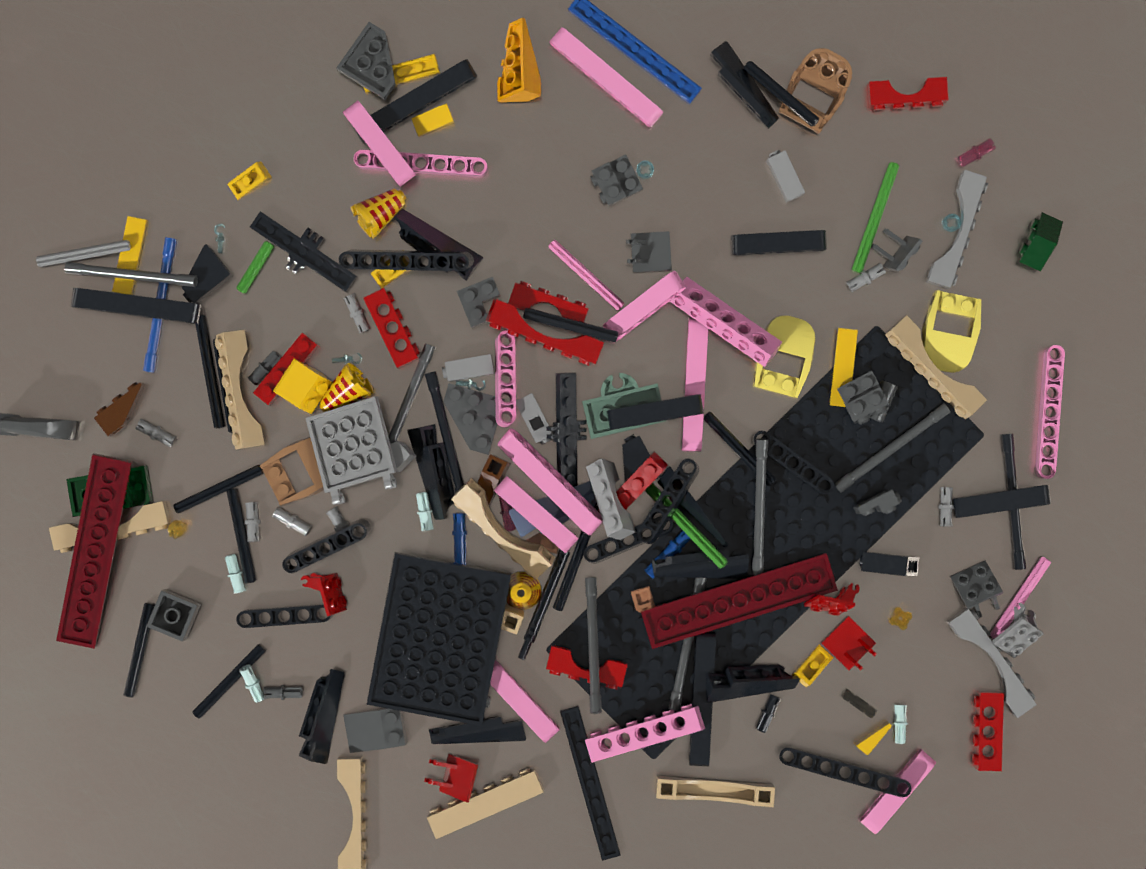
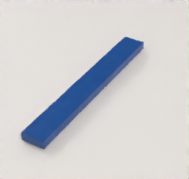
M574 0L568 8V11L687 103L691 104L702 88L589 0Z

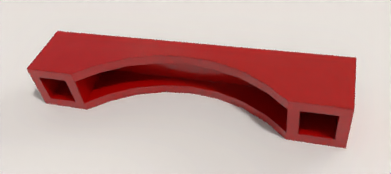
M498 299L493 300L486 321L490 323L489 326L494 329L500 330L502 327L508 330L507 334L517 338L519 335L526 337L525 341L535 345L537 342L544 344L543 348L554 352V349L562 351L561 355L572 359V356L579 358L578 362L587 366L590 363L596 364L604 342L587 335L567 339L545 336L529 326L520 316L515 306Z

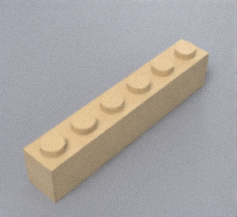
M526 768L519 772V776L514 778L508 776L501 779L502 783L498 785L492 783L483 787L484 791L471 792L469 803L455 799L448 802V806L443 809L439 806L430 810L427 820L435 838L438 839L543 793L544 789L535 769L530 770V768Z

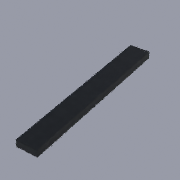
M579 705L560 710L601 859L604 861L621 856L595 762H591L585 740L588 737Z

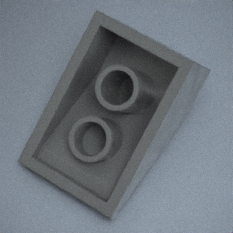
M377 708L343 715L350 753L388 749L407 744L402 711Z

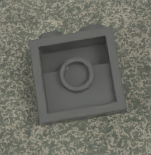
M626 154L591 171L592 176H590V179L595 187H599L601 191L599 197L603 204L607 203L609 207L643 190Z
M873 371L837 388L855 424L858 422L863 424L869 421V417L874 414L878 416L885 413L887 407L890 406Z
M887 489L853 506L856 514L865 516L876 510L877 512L888 514L896 510V505L900 504L902 500L897 491Z

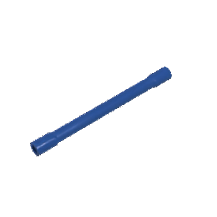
M165 237L160 273L170 274L177 239ZM158 283L156 298L166 299L168 283ZM152 319L143 371L155 372L162 319Z

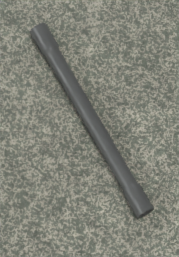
M66 262L65 264L66 274L161 282L196 287L198 283L197 275L168 274L92 266L73 262Z
M424 344L419 362L388 436L390 444L397 442L425 370L436 347Z
M944 403L922 421L851 473L846 474L835 482V487L840 493L846 490L857 479L928 427L951 413L949 408Z
M756 439L757 465L752 575L764 572L763 549L768 439Z
M589 577L585 578V593L587 597L590 714L602 713L598 653L597 578Z
M695 578L693 594L705 591L707 578ZM694 636L683 640L674 689L671 693L668 709L680 711Z

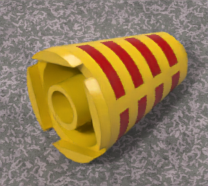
M394 188L351 206V211L354 217L358 215L359 220L357 222L364 232L374 239L406 204L404 201L406 196L400 189L397 191Z
M347 363L324 394L319 407L323 412H327L355 403L359 399L361 400L371 395L373 387L367 378L363 379L361 376L363 372L352 363Z
M525 571L513 573L510 579L506 602L520 610L534 607L542 593L539 580L529 576ZM518 590H524V596L518 595Z

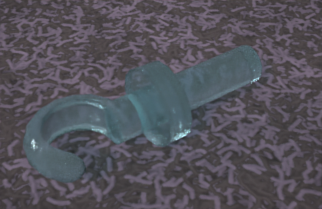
M217 224L214 227V232L218 235V237H215V241L218 242V253H222V242L225 241V237H222V233L217 232V228L220 226L225 228L223 224Z
M357 353L360 359L355 362L352 356L344 354V357L332 358V363L345 362L347 364L348 361H351L353 364H359L362 356L360 353Z
M472 379L456 381V385L468 386V389H471L472 386L478 391L483 390L486 386L483 380L482 388H478L476 382H472Z

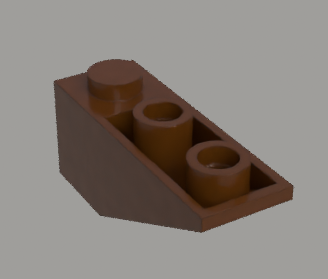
M133 383L127 388V393L123 396L122 394L117 395L112 399L113 403L110 406H103L96 412L98 415L94 419L107 436L112 437L128 424L145 387L144 383Z
M492 454L489 455L477 482L486 492L489 507L496 495L495 488L502 482L511 464Z

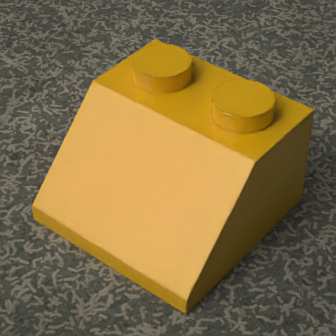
M293 359L273 391L297 408L312 414L332 384V381L322 372Z

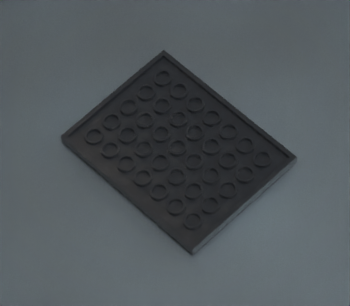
M395 552L366 705L482 726L511 573Z

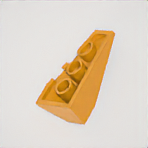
M520 18L509 23L505 41L507 52L505 59L501 61V66H504L502 77H498L497 82L498 102H528L541 96V78L525 18Z

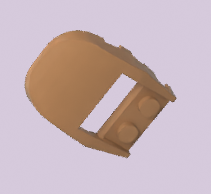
M819 48L807 54L798 69L794 71L787 88L791 95L799 81L802 80L834 98L826 114L797 99L819 118L815 126L807 124L783 102L779 113L819 134L844 100L852 79V68L849 62L829 49Z
M310 437L293 442L260 465L280 506L316 495L324 489ZM296 450L314 484L299 493L296 492L280 461V458Z

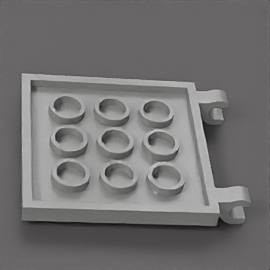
M378 397L368 398L306 418L325 493H331L333 505L345 503V497L340 489L383 477L385 489L397 487L396 479L393 476V473H397V468Z

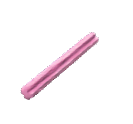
M553 240L549 244V249L616 310H620L623 307L624 302L557 240Z
M1041 557L991 631L990 637L995 639L1009 627L1014 619V607L1020 610L1019 603H1025L1051 564L1047 558Z

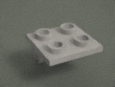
M1019 603L1020 610L1014 607V623L992 641L993 644L1013 658L1020 655L1044 634L1038 629L1035 621L1036 613L1029 610L1031 614L1029 617L1025 614L1026 606L1022 603Z

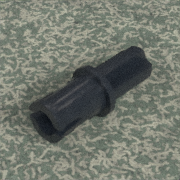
M772 694L769 695L764 709H761L762 714L756 726L758 731L766 733L772 718L776 716L774 714L781 698Z

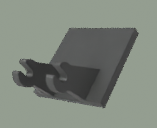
M885 228L883 232L900 245L899 249L891 256L876 244H872L871 247L887 259L883 265L884 268L899 272L907 266L908 259L919 251L920 244L923 241L910 236H906L902 240Z
M670 231L632 233L631 240H626V244L632 246V259H627V264H633V272L672 270Z
M986 560L950 576L967 609L974 608L979 618L982 617L979 603L990 598L995 609H1000L996 596L1003 594V590Z

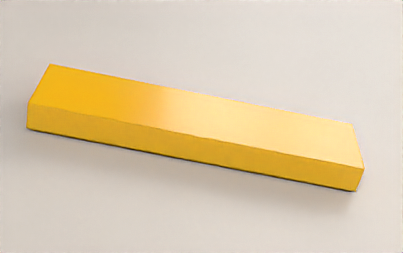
M435 54L392 65L396 85L440 74ZM364 88L365 93L371 92L368 89Z
M127 216L123 240L130 242L131 249L120 252L117 268L138 270L148 220ZM115 278L112 292L132 295L135 280Z
M838 328L830 406L846 407L837 388L851 382L853 379L858 330Z

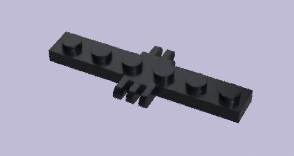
M261 211L250 225L251 229L289 254L287 257L289 263L286 268L290 270L293 264L296 265L292 271L294 274L299 269L304 270L308 266L345 292L349 290L357 278L355 274L341 267L340 264L317 250L324 237L320 236L317 242L314 241L318 233L314 232L311 237H308L312 230L309 227L299 238Z
M556 373V422H553V426L546 427V431H553V434H546V438L553 439V442L557 443V471L575 487L578 486L577 440H587V435H580V432H587V428H580V425L587 424V420H577L576 373Z

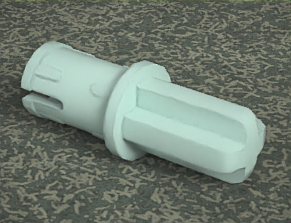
M427 492L417 493L416 498L419 510L417 514L420 517L421 531L433 530L432 510H430Z
M236 555L226 556L225 561L229 572L227 576L230 577L234 594L246 591L241 575L243 571H240Z
M251 665L243 666L239 671L246 683L245 687L249 689L256 703L263 701L264 694L259 686V679L254 675Z
M894 705L895 718L893 725H895V743L904 744L906 742V725H908L906 718L907 705Z

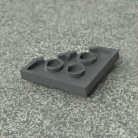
M368 22L336 69L386 100L396 85L387 37L384 30Z
M448 383L443 402L470 450L489 455L498 425L496 422L495 396Z

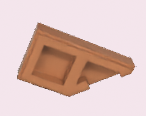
M539 532L525 540L530 543L541 544L551 553H558L559 547L543 533Z
M649 586L630 591L636 611L640 612L655 607Z

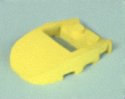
M936 290L933 303L929 306L928 314L922 327V342L930 360L940 371L959 372L970 363L981 329V299ZM937 311L975 318L971 338L933 330Z
M778 316L769 322L765 330L782 341L778 351L805 358L801 376L796 378L762 369L763 366L756 362L753 387L798 398L812 366L815 332L812 326L802 319L791 316Z

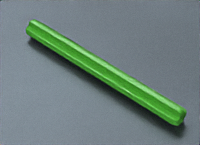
M890 162L852 267V270L861 273L864 269L899 169V164Z
M653 483L645 490L655 502L662 493ZM665 498L664 505L666 507L671 506L672 502ZM676 508L671 519L719 568H723L727 564V559Z

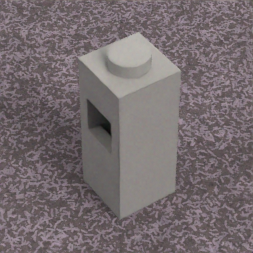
M780 150L769 154L770 158L766 162L785 202L787 203L804 195L805 191L786 151L780 152Z
M491 354L445 362V367H442L443 377L447 378L448 382L495 374Z
M533 393L517 400L516 405L535 442H540L543 445L551 441L552 439L546 438V434L553 433L552 431H546V427L549 425Z

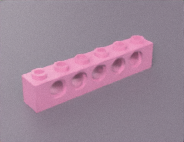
M686 277L683 280L686 289L670 302L765 367L776 355L782 341L690 278Z
M692 704L680 707L681 711L674 713V710L663 712V716L659 718L652 715L644 718L645 722L639 724L636 720L626 723L627 727L622 729L619 726L609 728V733L601 734V731L590 734V738L586 739L585 742L591 762L705 729L699 706L692 707ZM679 716L683 717L685 720V725L683 727L677 724V718ZM660 722L666 724L667 729L665 732L660 731ZM642 727L648 730L647 737L641 735L640 730ZM623 733H627L630 736L629 743L624 742L622 738ZM606 738L611 740V748L605 746L604 741Z

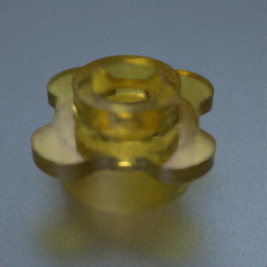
M179 520L173 521L167 529L169 537L173 536L174 539L181 537L185 532L187 524Z
M900 607L894 609V615L890 618L889 622L891 625H897L901 630H905L909 620L912 619V614L910 612L906 613Z

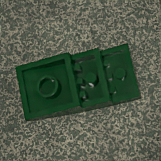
M147 466L131 468L123 509L153 504ZM88 475L66 479L72 517L81 515Z

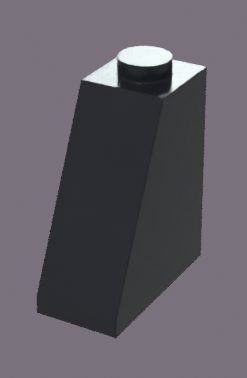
M207 244L203 246L189 275H197V286H182L185 292L183 296L189 303L198 304L233 277L228 268Z
M633 434L625 438V443L622 444L624 482L650 456L640 435L635 437Z
M863 552L859 564L861 571L917 576L919 557Z

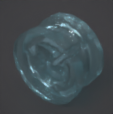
M641 161L637 166V175L642 179L650 178L654 172L653 164L649 161ZM648 165L651 172L649 174H641L642 169L640 167Z
M956 214L947 215L942 222L943 228L948 232L956 231L961 226L960 217ZM954 218L956 220L954 223L956 227H948L947 224L949 222H947V219L952 220Z

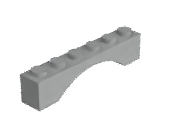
M967 170L962 171L956 188L961 207L959 232L949 250L940 259L931 264L926 280L927 283L945 289L955 286L958 278L956 270L957 267L960 268L962 266L964 256L961 255L963 249H967L970 238H968L970 230L973 231L976 220L973 218L975 212H979L982 201H979L981 194H985L988 187L986 176Z
M964 608L947 620V623L957 637L977 644L993 659L1002 678L1004 703L1012 714L1019 718L1037 705L1034 701L1036 697L1030 689L1026 690L1022 685L1024 680L1019 673L1015 674L1012 671L1013 665L1007 657L1003 658L1000 654L1002 649L990 640L988 636L991 634L984 625L980 626L977 621L979 617L975 611Z

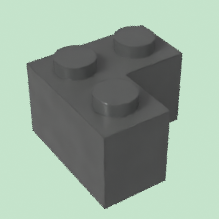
M493 277L457 291L472 329L487 323V312L483 303L501 296Z

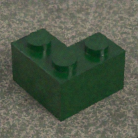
M1043 212L1038 219L1034 218L1030 226L1031 231L1027 237L1029 241L1027 244L1023 243L1019 250V254H1021L1019 262L1041 272L1058 244L1063 221Z

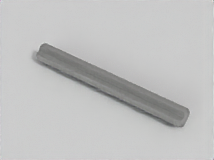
M128 240L37 256L36 261L38 266L43 267L129 251L131 246Z

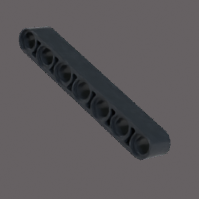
M465 59L370 116L384 133L477 78V74L469 60ZM355 130V132L357 133V135H358L359 139L361 140L362 144H364L365 141L361 138V136H360V135L358 134V132Z
M348 250L339 256V264L345 269L464 271L469 269L474 262L473 256L470 253L455 251ZM348 254L353 258L352 264H349L346 260ZM366 255H369L371 257V264L366 263ZM385 255L390 257L391 262L389 265L384 262ZM404 255L409 258V265L403 263ZM422 256H426L428 258L429 262L427 266L422 263ZM441 256L446 257L448 261L446 266L441 264ZM461 256L466 259V266H462L459 263Z
M73 288L71 307L193 324H199L201 304L83 288Z
M705 632L696 635L692 707L699 706L705 729L690 734L689 766L709 767L713 702L707 703L706 675L707 673L714 674L716 632Z
M784 748L779 754L780 761L787 766L898 797H907L911 793L912 787L905 779L794 748ZM785 751H791L794 754V759L791 762L784 760L783 754ZM809 756L812 758L813 764L811 767H805L802 764L803 757ZM824 761H828L832 765V769L828 773L821 770V764ZM842 767H848L851 770V775L848 778H843L840 775ZM867 772L870 775L868 783L859 781L860 773ZM882 777L889 780V786L885 789L878 786V780ZM899 783H906L908 785L907 793L900 794L897 791Z

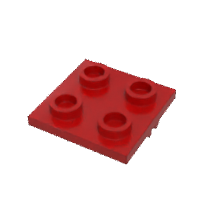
M315 572L310 574V576L305 575L301 578V580H307V583L302 584V586L320 591L327 616L347 610V601L345 596H343L341 579L337 573L320 575Z
M851 583L846 590L843 587L835 598L818 595L806 601L804 606L810 607L812 611L821 612L824 610L828 611L830 615L839 616L841 613L855 607L856 603L853 601L860 587L856 584L855 590H853V583Z
M850 616L822 642L848 670L855 665L861 671L863 667L858 661L867 652L871 653L874 657L877 655L872 650L876 642Z
M448 754L447 761L429 759V763L446 767L443 780L425 778L424 782L440 786V792L469 803L478 764L453 754Z

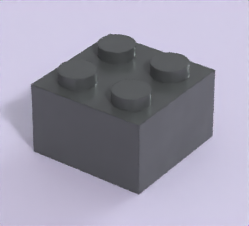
M166 589L161 590L146 627L183 642L187 640L201 604Z

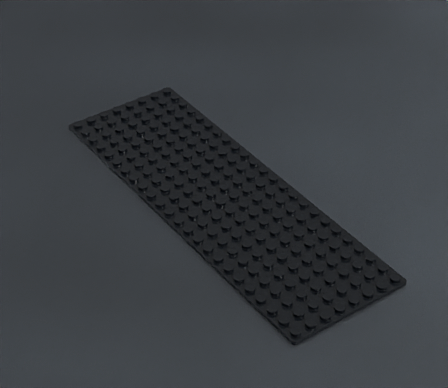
M879 326L873 327L856 344L852 381L873 371L879 385L881 380L897 386L895 396L892 399L891 406L883 423L870 418L869 421L863 424H859V422L855 424L846 407L829 405L833 377L832 368L767 432L830 477L835 483L922 421L943 403L949 408L951 413L928 427L841 493L835 485L833 491L829 494L817 492L768 456L766 469L775 477L776 481L771 486L766 484L764 572L827 553L836 582L860 559L863 552H867L984 437V433L969 418L964 419V417L957 415L954 407L943 400L941 394L929 385L928 380L915 370V366L902 356L901 351L896 346L889 343L888 338L885 336L886 333ZM763 435L760 439H767V438H766L765 435ZM753 445L749 452L756 458V447ZM778 445L774 446L772 449L773 455L776 457L780 456L782 448ZM791 457L788 460V465L791 468H795L798 465V460L795 457ZM740 458L696 502L728 544L727 547L721 545L713 546L717 550L729 549L730 557L749 554L748 577L754 576L752 575V558L754 555L756 473ZM810 468L806 469L804 477L808 480L813 478V470ZM822 480L820 482V489L823 491L828 490L829 482ZM887 489L897 491L901 497L902 502L896 505L897 509L888 514L877 512L876 510L865 516L856 514L853 506ZM675 522L671 533L658 538L596 599L599 667L608 659L628 664L622 687H618L615 690L607 688L605 683L600 682L602 709L621 728L627 727L626 723L637 720L638 724L645 722L644 718L655 715L656 718L662 717L663 712L671 710L668 708L671 693L674 689L683 640L652 649L642 615L636 611L630 591L649 586L655 606L693 595L695 578L655 576L653 579L644 571L652 563V560H655L670 544L669 542L673 541L683 531ZM691 539L682 548L681 553L678 552L675 556L702 553L703 551ZM707 578L705 591L741 579ZM806 601L708 631L716 632L714 674H725L727 667L751 666L810 608L804 606ZM587 609L546 649L548 654H550L552 645L571 649L573 660L584 669H589ZM694 636L681 707L692 704L696 636ZM580 677L579 680H575L590 695V683H587V679ZM679 716L677 724L681 727L685 725V720ZM663 722L659 723L660 731L665 732L667 729L666 724ZM642 727L640 733L643 737H647L648 730ZM676 738L641 749L651 759H656Z

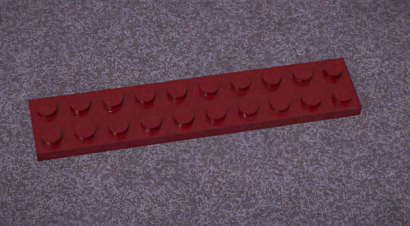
M95 453L92 454L56 641L93 649L96 647L132 461Z
M827 553L640 612L651 648L654 649L801 603L818 595L836 592L838 589Z

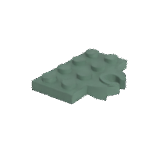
M619 373V377L623 380V386L617 389L613 387V376L610 375L602 384L601 397L582 401L591 439L665 422L660 421L614 430L609 428L608 410L662 401L658 383L639 388L631 376Z

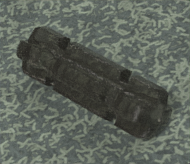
M849 689L843 692L842 698L844 700L850 701V704L861 712H865L868 717L873 718L877 709L871 705L869 706L867 702L857 695H853L854 693Z

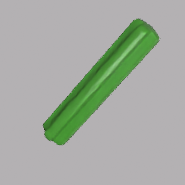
M268 241L263 243L237 285V290L244 294L247 292L273 250V244Z

